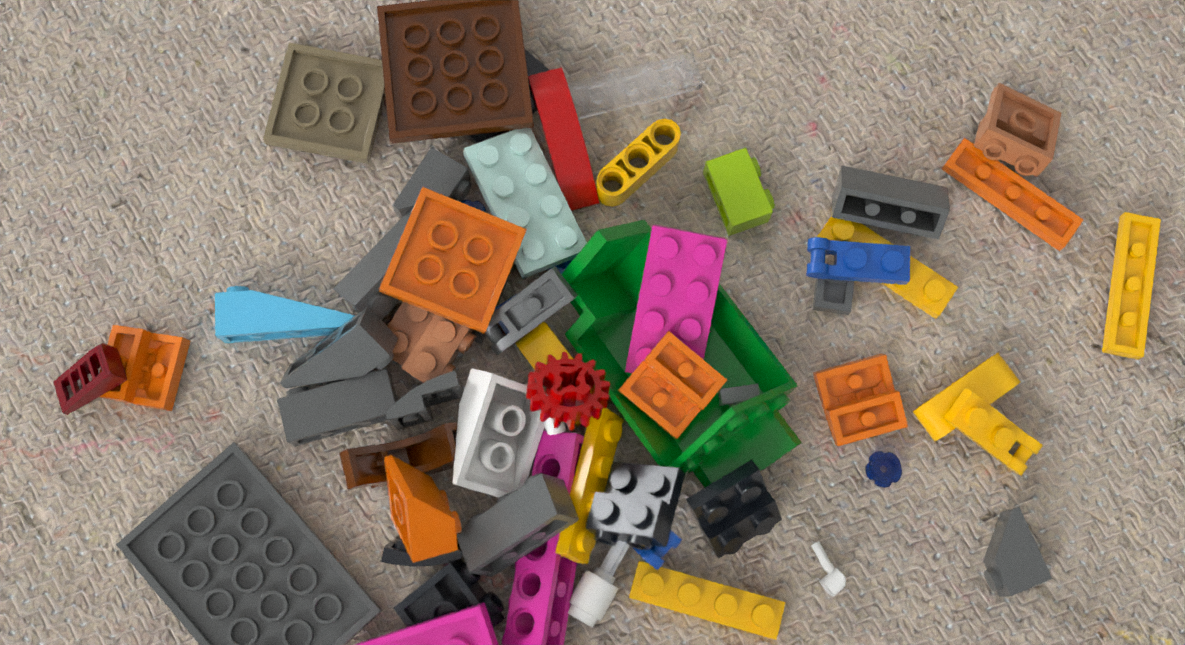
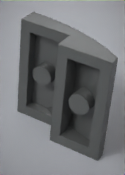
M456 371L430 379L406 393L386 412L387 420L397 430L433 421L430 406L462 397L464 389Z

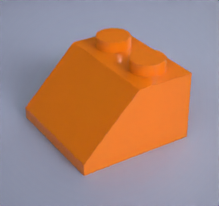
M392 455L385 456L391 519L412 562L457 551V534L462 531L461 522L456 510L450 511L445 490H439L431 476Z

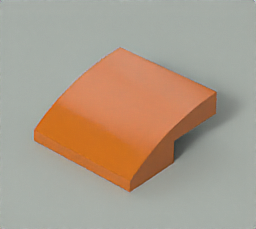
M113 325L107 345L118 349L128 380L101 395L100 398L172 411L191 341L183 337L151 333L140 328Z
M668 331L618 391L672 437L677 439L700 410L706 407L727 379Z
M881 353L813 372L819 398L836 446H842L908 427L900 392L894 389L886 354Z

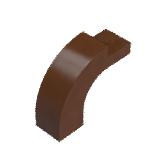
M458 422L444 423L430 431L407 439L385 444L349 448L340 452L348 490L369 486L371 488L387 486L384 457L389 455L402 460L427 475L454 468Z

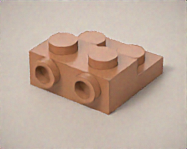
M998 83L991 93L987 113L979 123L973 147L982 150L983 155L987 159L1002 160L1013 165L1016 172L1021 175L1038 177L1053 160L1062 113Z
M404 301L387 326L398 337L393 350L394 358L392 360L402 365L401 369L423 383L442 374L455 371L456 366L452 364L459 352L465 354L476 338L472 334L474 329Z

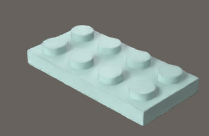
M531 128L512 130L464 148L463 156L491 214L527 229L514 260L522 279L572 260L578 255L587 242Z

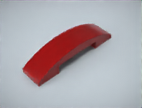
M562 67L528 76L536 110L539 113L555 171L556 181L571 211L599 204L585 141Z

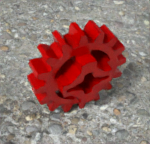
M562 352L561 359L558 360L551 354L547 355L546 365L539 361L536 362L535 371L529 372L526 399L531 400L530 410H541L540 421L542 422L549 418L554 419V428H558L562 422H567L568 428L574 430L575 422L578 421L583 426L588 427L590 418L593 417L599 420L602 409L607 408L610 382L604 381L605 370L595 371L596 361L592 359L584 363L580 353L574 359H569L567 352Z

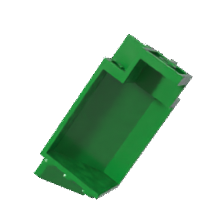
M644 219L597 230L562 273V276L577 294V297L570 301V303L580 316L565 333V336L577 353L582 354V360L585 363L593 359L596 361L595 371L605 370L604 381L610 382L608 393L610 399L658 466L680 468L685 475L693 471L705 488L751 459L760 469V472H762L802 443L779 413V410L791 401L788 395L798 385L720 283L704 361L727 379L720 389L758 384L760 395L729 408V405L719 406L718 394L716 393L682 434L675 439L618 391L632 374L625 372L652 228Z

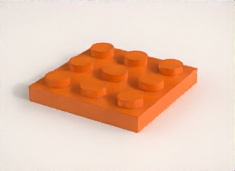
M422 187L383 278L379 292L485 334L527 229Z

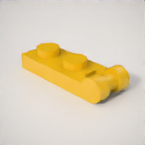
M967 388L962 391L943 418L1004 466L1020 476L1028 468L1025 464L1031 455H1037L1043 447L1040 442L1029 436L975 392ZM1017 442L1020 446L1011 455L1008 452L1014 443Z

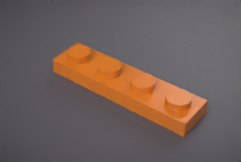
M964 138L941 169L1058 251L1062 250L1084 219L998 160L987 159L983 155L982 150L973 147L974 144Z

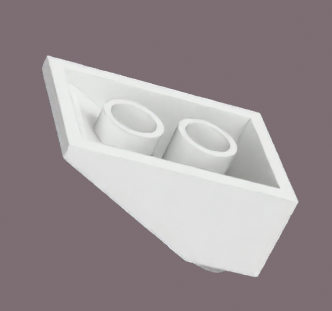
M471 368L459 403L452 484L499 498L506 494H511L525 485L524 482L528 479L544 430V422L540 421L541 410H530L531 400L526 399L527 385L493 373Z

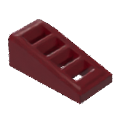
M101 343L53 381L62 413L68 415L126 382L128 379L118 349ZM101 367L102 372L99 374L98 368ZM89 373L91 374V377H92V380H91V381H89V378H88V374H89ZM79 379L81 380L83 387L81 390L79 389L77 380ZM69 385L71 386V390L73 393V396L71 398L67 389V386Z

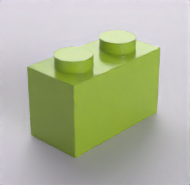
M746 147L706 161L703 175L728 236L769 221L773 213L772 209L775 208L774 200L769 189H763L759 179L761 177L759 163L755 157L750 158Z

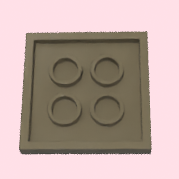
M288 42L263 136L265 144L369 164L386 97L382 60Z

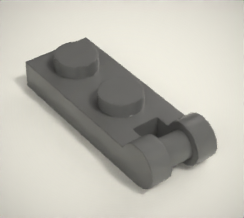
M556 266L493 312L485 334L492 342L491 349L496 355H499L577 297V294ZM499 321H502L510 331L508 334L504 335L497 326Z

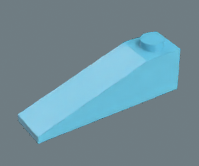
M231 286L226 288V292L215 293V336L224 343L329 336L355 316L249 290L245 286Z

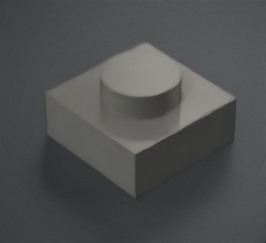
M816 278L812 310L849 315L852 307L854 281Z
M758 384L725 388L717 392L719 406L729 405V408L760 395Z

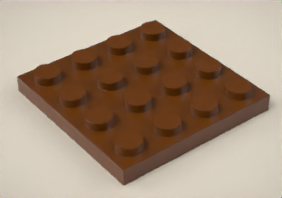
M426 0L377 6L389 138L392 144L534 127L519 0Z

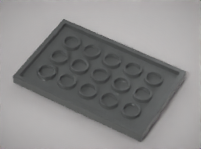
M235 442L228 446L116 544L199 645H346L383 611L244 450Z

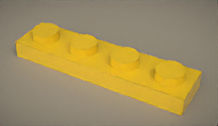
M1128 212L1123 213L1119 217L1102 346L1103 353L1137 360L1144 357L1161 219Z
M832 216L817 236L834 241L894 245L861 223L833 218ZM910 256V281L907 285L882 283L935 319L940 316L958 289V286Z
M607 408L602 409L599 420L591 417L589 426L586 428L570 491V498L579 520L560 532L555 553L575 563L588 564L591 551L594 549V534L585 529L595 492L605 491L617 444L622 436L623 419Z
M638 561L628 597L777 640L786 603L660 567L656 570L649 563Z

